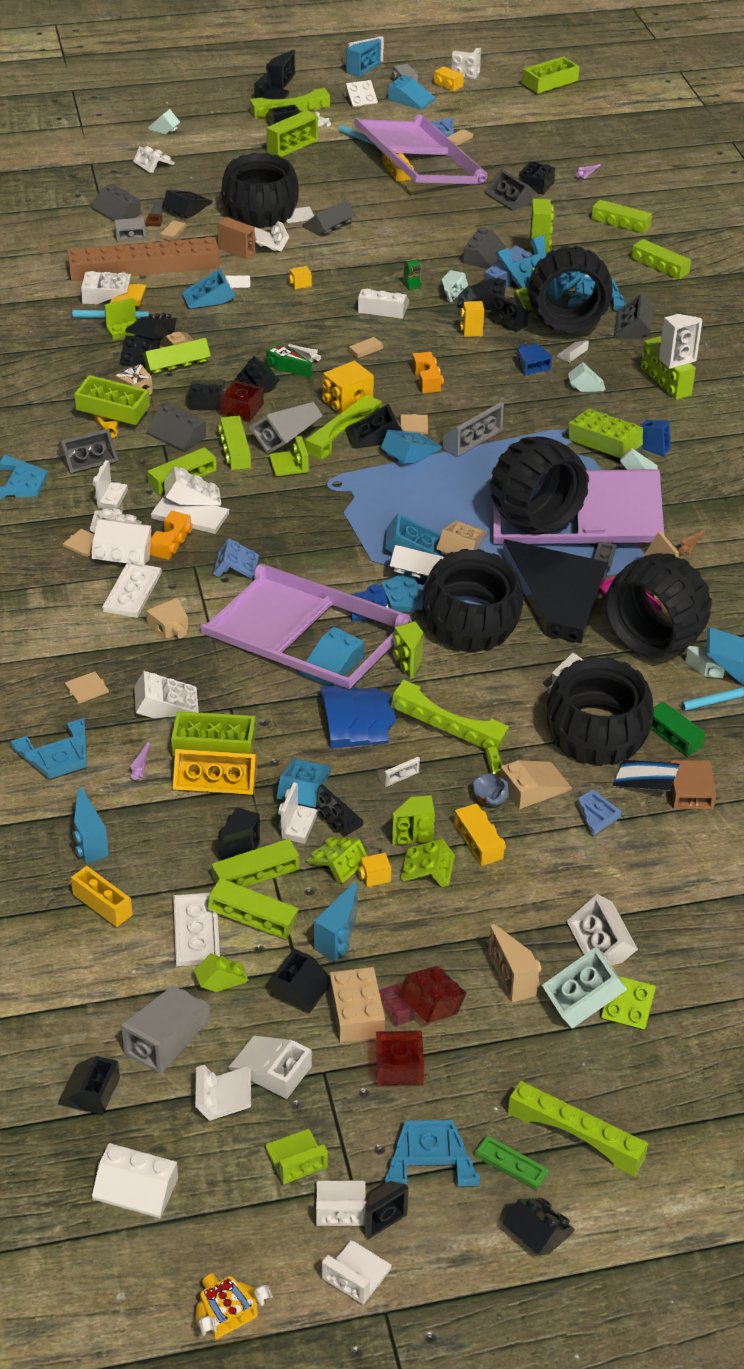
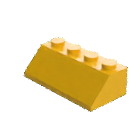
M175 749L173 789L253 795L257 776L258 754Z

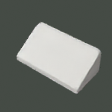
M226 276L232 288L250 287V276Z
M589 341L575 342L560 352L557 357L570 363L588 350Z
M416 757L384 771L379 776L380 782L385 787H388L419 773L420 758Z

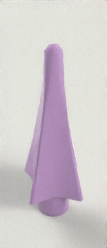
M601 164L578 167L576 177L585 179L593 171L601 167Z
M150 742L145 744L138 757L130 765L132 770L130 776L134 780H137L139 776L144 778Z

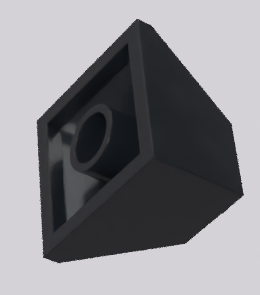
M389 1181L385 1185L377 1186L370 1193L365 1208V1238L367 1240L407 1216L409 1188L406 1184Z

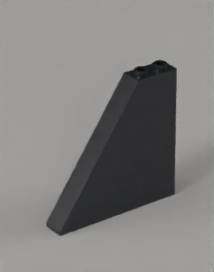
M504 539L502 555L505 561L507 560L512 564L514 571H517L523 594L545 635L582 644L603 582L607 576L609 562Z

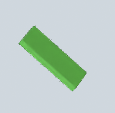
M488 1135L475 1151L476 1158L535 1191L538 1190L549 1174V1169Z

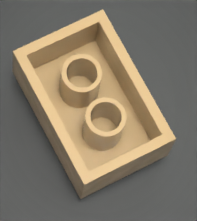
M374 967L330 972V993L340 1042L385 1037V1016Z

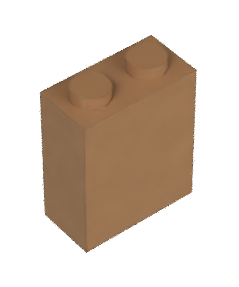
M228 217L217 223L218 249L246 260L255 254V227Z
M670 760V763L680 764L670 789L673 809H714L716 790L711 761Z

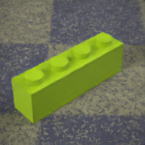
M599 199L593 206L591 220L645 234L651 227L652 213Z
M644 239L632 246L631 259L677 279H681L690 272L691 259Z
M206 338L142 353L147 372L152 371V374L162 372L161 369L166 367L167 370L177 368L176 365L182 364L183 367L192 365L191 362L196 360L197 363L207 361L206 358L211 357Z
M240 416L220 418L221 424L218 425V433L221 444H223L226 463L230 464L231 470L251 468V454Z
M205 447L148 470V485L159 495L165 493L164 481L174 466L186 469L193 476L203 477L217 471L216 457Z
M290 839L278 841L274 844L211 864L212 879L215 884L221 878L242 887H248L300 869L299 854Z
M221 878L210 893L208 910L285 940H287L297 923L299 908Z

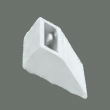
M85 272L81 287L82 304H100L126 293L131 274Z
M174 466L164 481L166 498L180 505H221L218 486L214 483L203 481L198 475L193 476L184 468Z
M143 671L134 686L135 709L138 714L151 718L176 717L177 711L199 713L197 688L195 686Z
M253 1036L228 1069L234 1071L248 1066L251 1069L252 1082L287 1099L312 1067V1050L293 1040Z

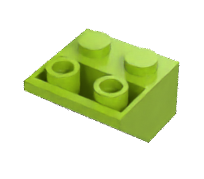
M416 621L395 627V634L393 636V657L399 662L402 671L406 672L409 678H413L422 662L423 631Z
M432 795L410 797L393 813L392 845L433 841L435 811Z

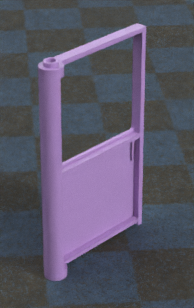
M421 114L416 115L413 121L355 118L354 125L414 182L482 184L487 180V173ZM396 153L448 155L470 176L418 175Z
M586 470L589 475L588 495L585 497L584 505L581 511L579 510L577 534L503 535L501 534V514L494 505V544H503L504 539L525 544L652 542L658 532L664 534L660 470ZM547 472L540 478L536 486L543 485Z
M261 563L256 567L254 573L255 580L207 624H202L200 627L202 634L350 689L394 644L393 636L395 631L349 678L283 654L282 652L331 605L393 626L394 629L397 626L411 623L412 620L405 613Z

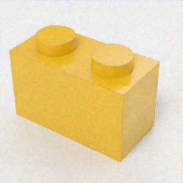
M444 66L434 71L433 84L453 92L463 87L464 74Z
M464 302V306L461 308L463 321H460V331H463L464 337L483 336V302Z

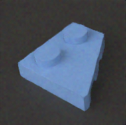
M453 117L431 122L446 137L454 134Z
M593 789L578 798V806L593 836L621 817L622 811Z

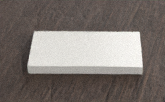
M164 495L151 513V518L164 521L172 510L191 515L193 529L216 534L229 515V509L214 505H180Z
M127 563L103 605V612L138 618L162 574V568Z
M210 893L173 895L176 966L199 965L210 953L220 956L218 915L216 912L208 910Z

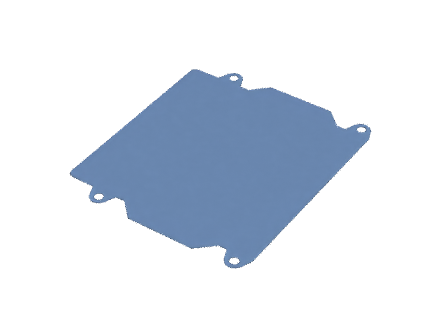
M552 429L480 444L458 457L449 452L432 454L416 463L402 464L394 462L341 473L331 478L327 482V487L335 491H351L354 495L353 500L343 513L373 562L390 566L393 553L385 549L387 527L398 513L439 534L455 520L487 531V536L479 549L491 554L495 553L505 560L502 555L503 544H494V503L490 495L492 493L489 488L491 475H493L492 471L499 461L498 458L512 443H516L525 437H547L565 445L573 441L562 437L565 433L569 434V430ZM577 454L587 470H601L593 458ZM338 481L342 483V486L334 487L332 483ZM542 486L535 487L531 499L538 493ZM578 513L571 523L564 526V529L554 531L552 534H577ZM501 515V534H537L515 527ZM599 543L529 545L594 559ZM612 543L617 546L610 571H607V576L618 574L629 563L644 556V553L637 545L638 543ZM426 581L417 582L422 594ZM471 596L454 597L470 604H490L483 599Z

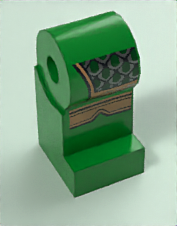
M418 259L406 261L404 264L403 283L409 291L422 288V283L420 282L421 266Z

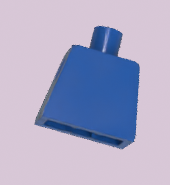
M522 344L517 350L516 361L523 375L526 376L550 370L552 355L537 344L530 346Z
M646 420L641 424V427H643L642 449L664 456L671 449L670 421Z

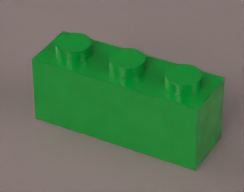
M664 701L653 707L654 715L650 730L686 757L703 747L706 733L702 729L698 728Z

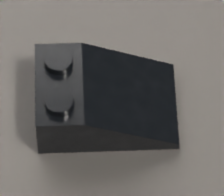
M295 50L272 58L267 63L266 71L271 74L272 87L285 89L294 77Z
M166 190L162 207L167 208L168 212L179 213L178 216L187 218V216L196 215L212 204V200L191 191Z
M500 278L489 279L466 287L460 293L458 308H463L464 302L482 301L484 310L493 311L494 294L505 297L506 280Z
M192 380L189 387V410L222 411L225 380Z
M389 404L346 427L354 448L382 444L387 430L403 431Z

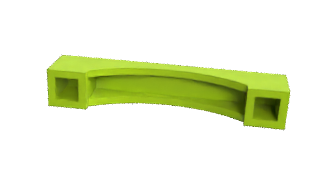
M325 88L314 89L306 95L289 99H250V112L256 119L265 117L271 108L294 104L299 109V112L330 107V94Z
M367 394L306 439L305 445L308 455L323 460L332 453V442L345 431L346 427L380 409L382 401Z
M404 679L394 692L392 708L484 749L497 747L499 751L506 740L509 730L508 725L492 718L490 721H481L450 713L431 702L420 691V686Z
M520 1081L510 1096L509 1115L527 1124L539 1122L565 1130L602 1152L614 1163V1167L634 1177L645 1161L648 1148L647 1142L523 1081Z

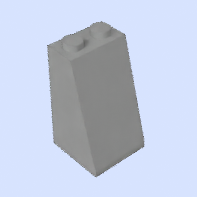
M311 402L270 413L250 425L249 428L266 453L269 454L288 443L323 415L315 403Z
M171 986L121 1025L124 1054L162 1074L210 1020L209 1005L204 1000L190 995L186 990Z

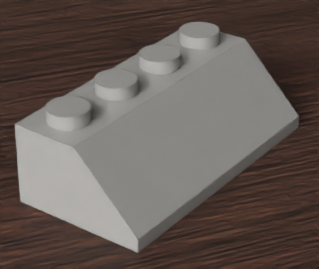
M504 403L496 404L444 434L443 449L458 457L500 433L503 429Z

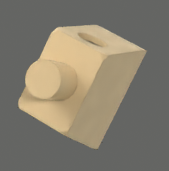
M177 598L146 610L147 625L162 637L170 638L176 635L178 638H183L186 636L188 617Z

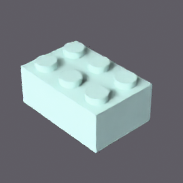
M597 946L542 985L561 1017L572 1029L627 990L607 958Z

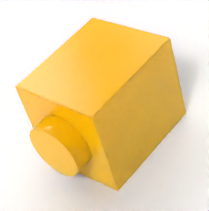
M307 266L290 269V275H288V282L294 289L311 287L312 273Z
M386 853L361 858V867H358L360 879H364L366 887L391 882V866Z

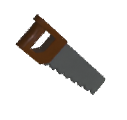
M163 201L154 202L151 212L147 216L146 226L162 225Z

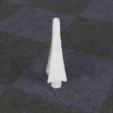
M288 344L289 348L310 362L314 360L320 361L321 356L317 354L318 349Z

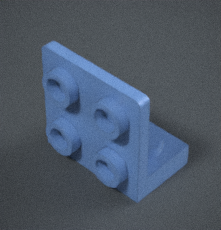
M228 538L218 551L213 574L220 577L223 572H227L229 567L253 579L259 555Z

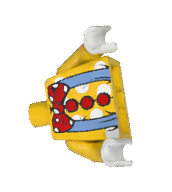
M209 1274L202 1280L205 1290L200 1293V1302L196 1306L195 1322L200 1328L202 1336L206 1335V1331L211 1330L213 1338L217 1340L258 1317L256 1302L263 1306L265 1304L264 1299H272L273 1296L267 1285L255 1288L241 1281L237 1282L230 1276L219 1281L215 1274Z

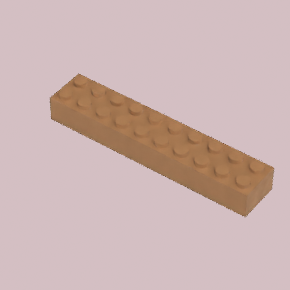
M215 237L67 250L71 281L83 280L85 272L90 271L126 273L136 276L220 268L219 249Z

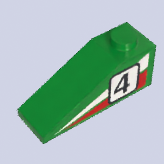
M280 343L266 350L267 364L276 370L312 377V362Z

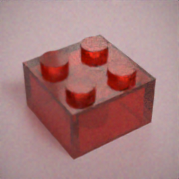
M233 381L220 397V414L229 417L240 416L242 420L251 421L264 404L263 387Z
M435 966L407 974L398 996L426 1023L458 1014L467 993L443 969Z
M376 1031L377 1086L424 1085L422 1031Z

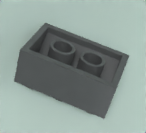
M500 169L485 193L512 210L529 205L537 193L529 185L503 169Z
M109 184L102 188L91 206L92 210L113 222L141 215L140 199L114 184Z
M346 200L316 214L302 226L316 235L321 233L325 235L331 232L332 228L336 230L341 227L342 223L345 225L352 221L351 218L356 214L349 201Z
M479 227L464 247L463 264L489 269L499 259L495 253L504 250L506 246L493 230Z
M642 294L618 310L615 330L617 337L639 339L650 333L653 305Z
M167 403L156 411L147 434L182 452H186L206 438V423L204 420Z
M109 429L61 440L58 443L62 461L70 474L102 466L105 460H108L109 464L119 461Z

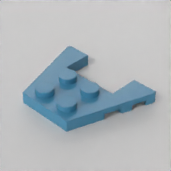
M544 235L530 240L535 255L518 262H513L509 248L495 253L496 257L500 258L503 262V267L508 269L511 278L519 289L529 287L531 268H535L537 262L541 258L544 259L546 257Z
M582 277L576 287V291L572 294L571 300L568 301V307L578 306L582 303V299L587 300L592 294L595 282L590 277ZM611 278L613 286L611 301H613V310L618 311L627 303L624 302V297L619 294V289L613 278Z
M4 455L0 461V469L10 470L13 473L6 486H0V499H4L8 495H15L16 498L38 496L48 478V470Z
M405 572L381 582V586L385 589L389 608L399 612L412 613L415 610H423V594L417 582L426 581L428 577L422 575V578L411 576V572Z
M84 718L67 723V729L71 735L70 738L34 749L28 736L10 741L12 749L48 779L87 767Z
M453 1120L405 1121L389 1172L385 1178V1184L393 1181L407 1185L406 1166L456 1165L458 1186L480 1185V1177L474 1170L473 1162L465 1151L464 1143Z

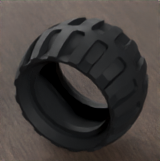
M269 153L241 155L231 160L225 169L221 187L222 200L231 219L249 226L263 228L273 227L277 221L285 223L292 217L298 202L299 185L296 172L292 164L279 155Z
M562 246L560 247L561 249L548 252L544 259L541 258L535 265V269L529 279V300L537 317L545 325H549L551 329L558 332L560 330L565 331L566 333L582 332L587 330L588 327L596 325L601 320V316L606 314L612 299V279L605 263L592 251H585L583 247L574 246V248ZM568 271L584 273L595 282L592 294L578 306H557L546 296V290L551 281L558 275Z
M525 437L516 443H512L498 458L499 461L492 471L493 475L489 486L492 494L490 496L499 513L515 527L530 533L552 534L554 531L564 529V526L575 519L579 510L581 511L585 497L588 495L589 475L586 472L587 469L583 461L567 445L547 437ZM547 472L542 487L531 499L538 481Z
M461 549L458 552L446 554L432 568L425 582L422 595L423 614L432 635H435L444 645L447 644L452 646L453 649L467 650L469 652L488 651L496 645H501L515 629L523 607L521 581L517 571H514L512 564L507 560H503L495 553L491 554L481 549ZM471 596L483 599L491 604H470L454 597Z
M670 553L650 554L629 563L613 579L604 602L606 619L609 621L614 635L621 640V643L626 648H630L639 656H647V658L671 656L689 647L700 636L711 615L712 598H710L707 583L700 576L701 573L694 569L684 558L680 559ZM645 588L651 591L663 603L672 623L664 619L654 609L647 597Z
M589 657L585 660H577L571 666L565 667L552 685L547 701V722L556 746L560 747L566 756H571L577 762L583 764L589 763L594 764V766L616 765L625 759H630L646 741L653 722L652 693L642 673L624 661L620 662L609 657ZM604 707L621 713V715L599 716L584 712L578 708Z

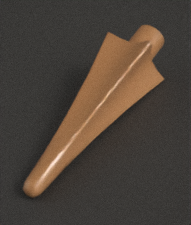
M702 529L694 535L681 540L679 552L681 554L686 552L690 555L693 547L705 533V530Z

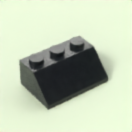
M169 313L149 314L126 328L125 332L152 339L164 338L174 333L177 318L171 317L172 314Z

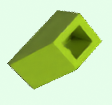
M212 953L194 970L200 986L214 992L235 987L248 981L245 968L240 962H234L226 959L224 956H217Z

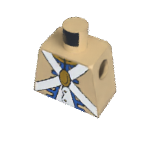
M141 364L115 375L116 382L149 390V396L152 394V377Z

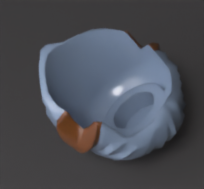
M488 773L473 780L474 794L483 805L498 806L504 803L509 796L508 782L497 774Z

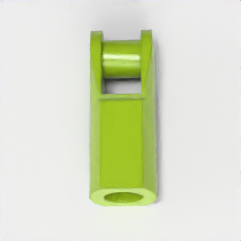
M488 747L485 755L490 773L497 774L500 777V769L503 763L498 748Z

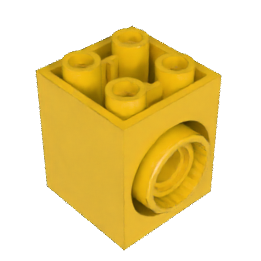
M355 360L324 372L322 381L323 401L341 414L366 394L373 397L374 375Z

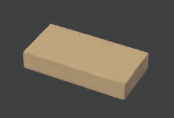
M462 129L447 138L458 146L472 139L473 133Z
M173 220L162 231L160 238L174 241L185 230L186 223Z
M375 337L349 346V352L356 358L383 349V343Z

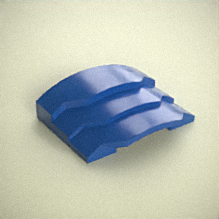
M339 685L320 687L322 708H325L331 749L389 743L388 730L396 722L394 708L391 707L392 699L390 693L378 690L377 687L359 689L358 687L350 689L340 688Z

